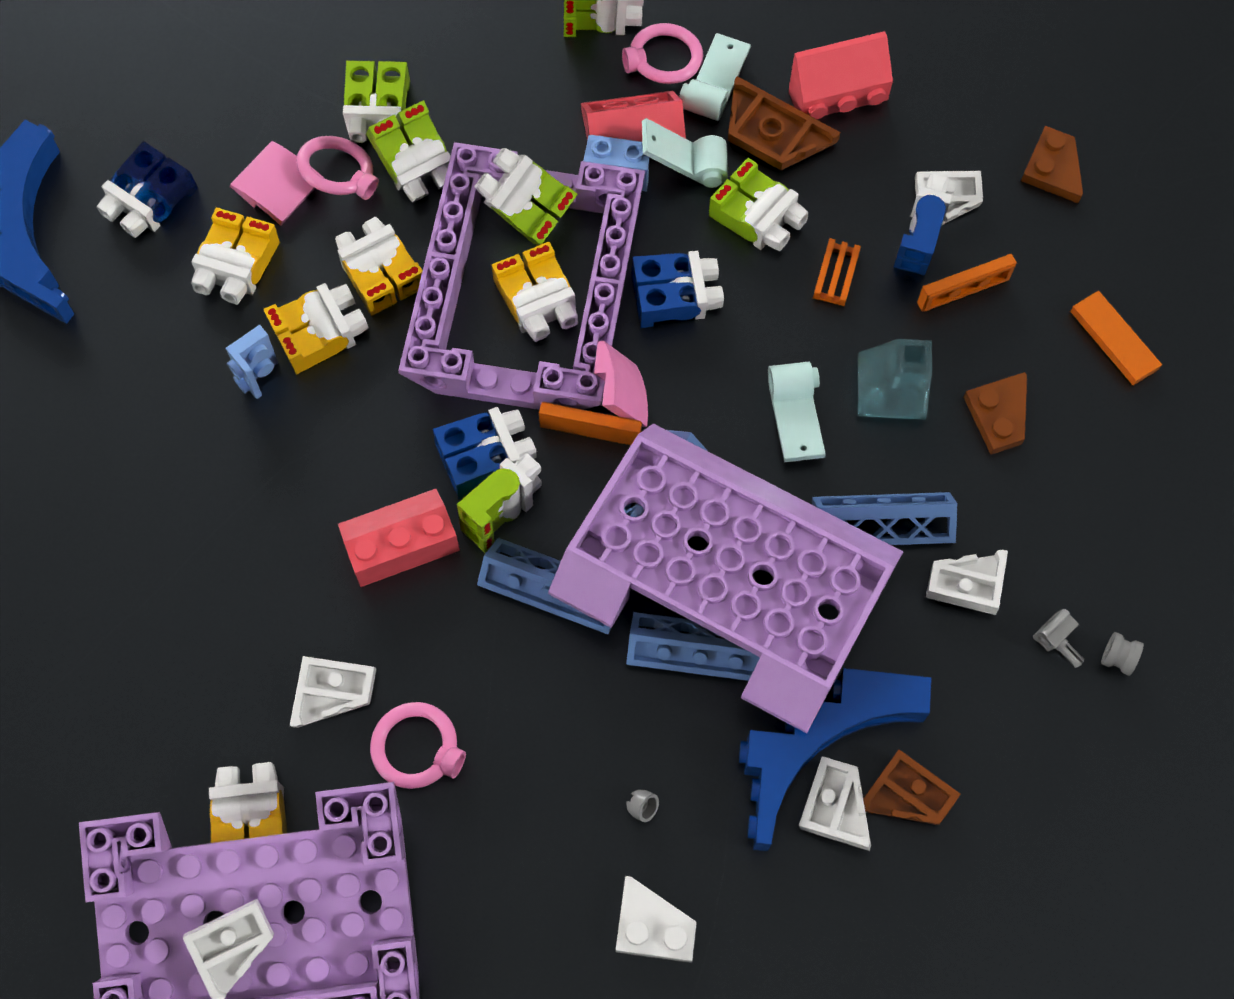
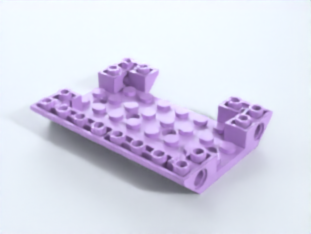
M652 424L637 435L566 548L548 594L612 628L629 600L631 588L755 654L760 659L741 695V699L807 734L903 551L685 439ZM636 503L643 507L644 513L638 517H631L625 513L624 508L628 504ZM695 536L702 537L707 541L708 547L701 551L693 550L688 545V540ZM758 570H765L771 574L773 581L770 584L761 585L755 582L752 574ZM824 604L832 605L837 609L838 617L833 620L825 619L820 615L818 608Z
M394 782L315 792L319 829L172 848L160 812L79 822L85 901L95 902L101 978L93 983L94 999H211L186 947L183 936L185 933L206 924L207 916L211 911H220L226 914L255 899H258L274 936L264 950L253 960L245 974L238 979L226 994L225 999H419V971L403 825ZM373 890L379 893L382 899V905L379 910L369 912L362 907L360 899L365 891ZM288 901H298L303 905L305 914L301 921L291 922L285 917L284 906ZM134 921H141L148 927L149 935L145 942L138 943L130 937L129 928Z

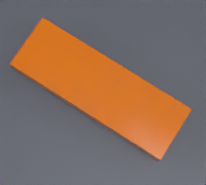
M1011 253L922 286L917 304L921 311L925 312L1009 281L1017 262Z
M1099 290L1072 307L1070 312L1133 386L1160 369L1162 363Z
M541 402L539 409L541 428L626 445H632L637 435L642 432V422L638 420L547 402Z

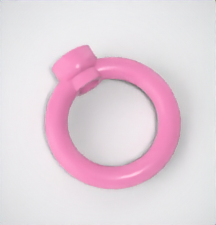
M658 23L650 25L637 33L631 46L622 49V61L626 73L638 71L644 77L654 82L677 84L690 79L699 71L703 63V49L697 37L686 28L671 23ZM657 36L675 37L689 47L691 60L688 65L677 71L658 70L647 63L643 46L648 40Z
M337 136L316 137L306 142L297 154L296 162L300 175L308 184L322 192L333 195L356 193L362 199L368 200L378 187L379 179L373 175L371 158L362 147L348 139ZM337 149L353 156L358 161L361 170H358L350 181L335 182L316 174L311 168L309 160L316 151Z
M423 702L405 703L387 712L377 723L370 742L371 759L377 772L387 782H394L395 786L401 788H422L434 783L443 775L454 779L461 771L466 758V752L457 748L456 731L449 717L439 708ZM424 717L438 727L443 745L436 753L433 765L427 770L416 774L400 772L389 763L386 757L385 741L387 735L403 719Z

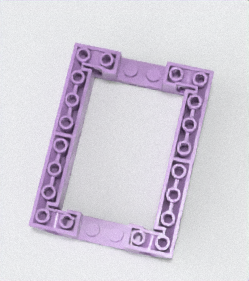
M454 142L398 369L399 374L435 394L537 410L540 409L541 402L582 410L601 405L605 381L594 374L598 341H605L610 346L613 344L645 170L581 161L578 175L545 170L564 186H568L578 194L568 208L603 213V219L573 369L561 368L560 364L539 361L538 370L535 373L474 363L471 350L452 348V351L446 350L482 195L474 186L484 173H488L497 181L505 173L493 163L494 158L501 149Z

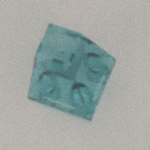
M895 339L858 353V416L926 419L932 377L931 340Z

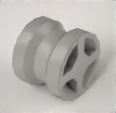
M1114 632L1104 650L1101 664L1107 667L1116 666L1120 668L1123 674L1130 676L1141 657L1144 643L1136 640L1129 642L1124 639L1122 634Z

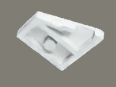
M981 171L917 172L915 175L916 196L920 186H927L930 174L949 178L946 193L952 194V198L942 225L979 207L983 202Z
M998 550L995 555L980 558L973 554L963 556L958 560L949 558L934 561L930 570L926 598L996 615L1000 605L1008 551Z
M303 656L290 726L299 728L369 705L376 668Z
M822 756L799 823L800 829L870 851L871 841L858 767Z
M625 876L616 952L692 963L697 922L634 878Z
M255 899L185 933L183 940L211 999H225L226 994L238 979L245 974L253 960L272 940L274 933L258 899Z

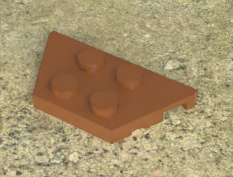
M738 76L735 78L727 141L779 170H783L838 142L841 132Z

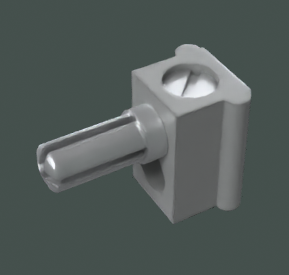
M1062 609L1056 612L1033 635V639L1039 642L1047 652L1053 649L1060 651L1075 668L1084 662V658L1066 639L1079 625L1068 610Z

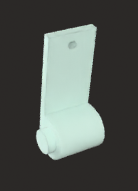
M716 33L697 79H692L689 84L684 83L679 97L682 99L683 109L719 121L733 91L735 78L741 72L751 44Z
M647 118L642 120L644 155L709 188L718 187L727 180L728 161L725 139L709 135L691 142Z
M810 361L769 366V390L784 462L825 458L824 444L813 399L814 388L819 387L820 384L818 368H812Z

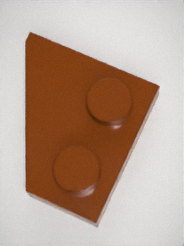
M1045 126L1021 181L1079 203L1083 195L1075 137Z

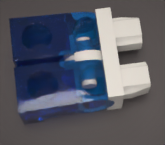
M143 141L114 173L111 180H107L101 186L106 195L97 205V209L103 217L111 222L122 212H125L127 215L120 221V225L128 234L136 238L146 228L155 232L161 226L159 222H162L169 216L173 207L185 195L191 197L198 187L189 170L171 158H166L165 154Z

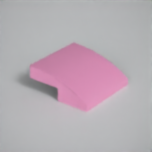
M271 141L229 186L254 208L256 206L260 207L280 226L315 190L300 175L296 162L297 156L274 141ZM313 169V171H314L316 174H318L319 176L323 177V176H322L321 174H319L315 169Z
M598 341L594 374L605 381L602 406L619 417L641 421L642 427H647V394L637 365L605 341Z

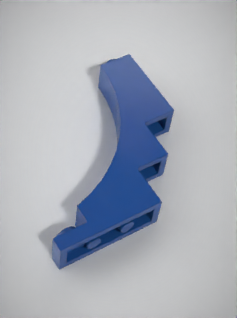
M25 119L0 147V286L67 324L74 316V312L68 304L69 298L61 290L57 289L59 284L49 268L41 260L33 229L34 204L38 189L50 164L59 154L60 150L54 141L55 135L50 129L42 124L37 126Z

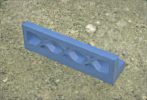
M950 492L812 497L813 506L847 522L846 520H854L851 525L856 528L864 520H875L881 527L872 536L890 545L956 543L958 503ZM935 517H947V533L932 534L926 526ZM909 518L916 525L905 535H897L891 529L899 519Z
M498 538L484 555L477 582L478 586L605 634H609L612 628L548 594L560 565V560ZM500 552L505 553V554H508V555L513 556V557H508V556L502 555V554H500Z
M633 612L626 665L749 681L760 657L727 639L714 637L719 635L689 619ZM639 626L652 627L655 629L639 628ZM680 631H683V632H689V633H691V634H684V633H679V632H680Z

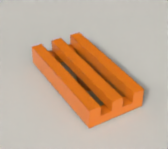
M829 238L813 298L845 306L861 246L855 244L853 248L848 246V242L842 241L841 244L835 243L836 239ZM832 252H836L839 254L827 294L821 291ZM848 255L851 256L842 293L840 297L835 296L834 293L844 257Z

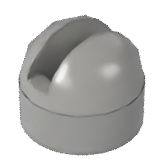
M638 789L631 793L633 796L631 801L626 802L628 812L642 822L650 821L655 816L659 807L658 796L647 790Z

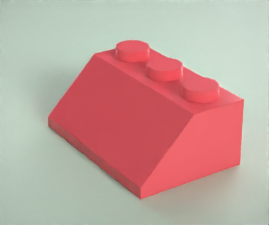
M883 31L794 53L788 89L794 107L815 119H820L825 115L837 112L845 113L854 108L878 105L888 100L893 77L886 32Z
M673 90L581 103L587 140L589 135L642 142V120L645 118L686 139L683 102Z
M437 489L424 492L338 524L360 587L460 551L457 535Z

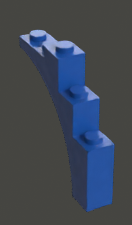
M843 668L839 679L835 680L831 690V700L837 701V703L823 702L807 734L788 723H785V731L792 732V734L750 730L747 741L740 742L739 763H745L744 775L759 776V779H752L751 801L757 802L756 816L750 815L748 824V838L754 839L753 850L769 851L772 845L777 813L785 793L798 773L820 751L841 737L866 727L891 722H924L930 713L931 677Z

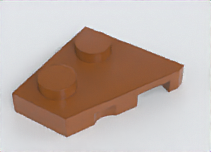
M1025 372L968 390L963 396L991 455L1022 445L1025 440L1027 375Z
M898 750L863 800L865 812L940 825L961 794L904 752Z

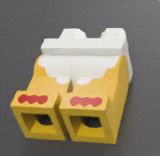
M216 207L211 217L213 224L207 237L201 243L197 254L194 255L191 261L195 270L191 284L196 293L206 296L210 295L215 284L222 286L220 291L222 299L238 305L245 293L253 296L257 288L256 284L261 279L280 241L274 224L248 216L244 219V216Z
M377 217L366 221L362 225L365 237L356 241L351 232H344L335 238L342 268L348 275L371 316L396 304L395 293L400 301L417 293L423 271L419 264L415 263L403 243L395 234L390 224L385 226ZM414 281L413 284L410 285L409 287H402V286H404V285H406V284H408V283ZM385 296L382 301L377 302V303L374 302V301H376L377 299H379V298Z
M550 241L522 252L523 261L520 255L516 254L491 264L494 283L518 323L521 333L527 332L537 342L550 334V328L547 324L557 319L562 329H568L578 324L575 293L555 258V251Z
M326 283L317 286V290L306 292L299 299L281 307L273 304L263 309L296 375L334 356L345 347L349 349L355 346L354 337L369 328L360 309L345 316L342 315L341 310L356 304L347 284L329 290Z
M272 762L252 765L253 783L240 784V769L238 767L217 768L215 787L209 788V799L211 800V843L287 833L284 787L278 781L275 766Z

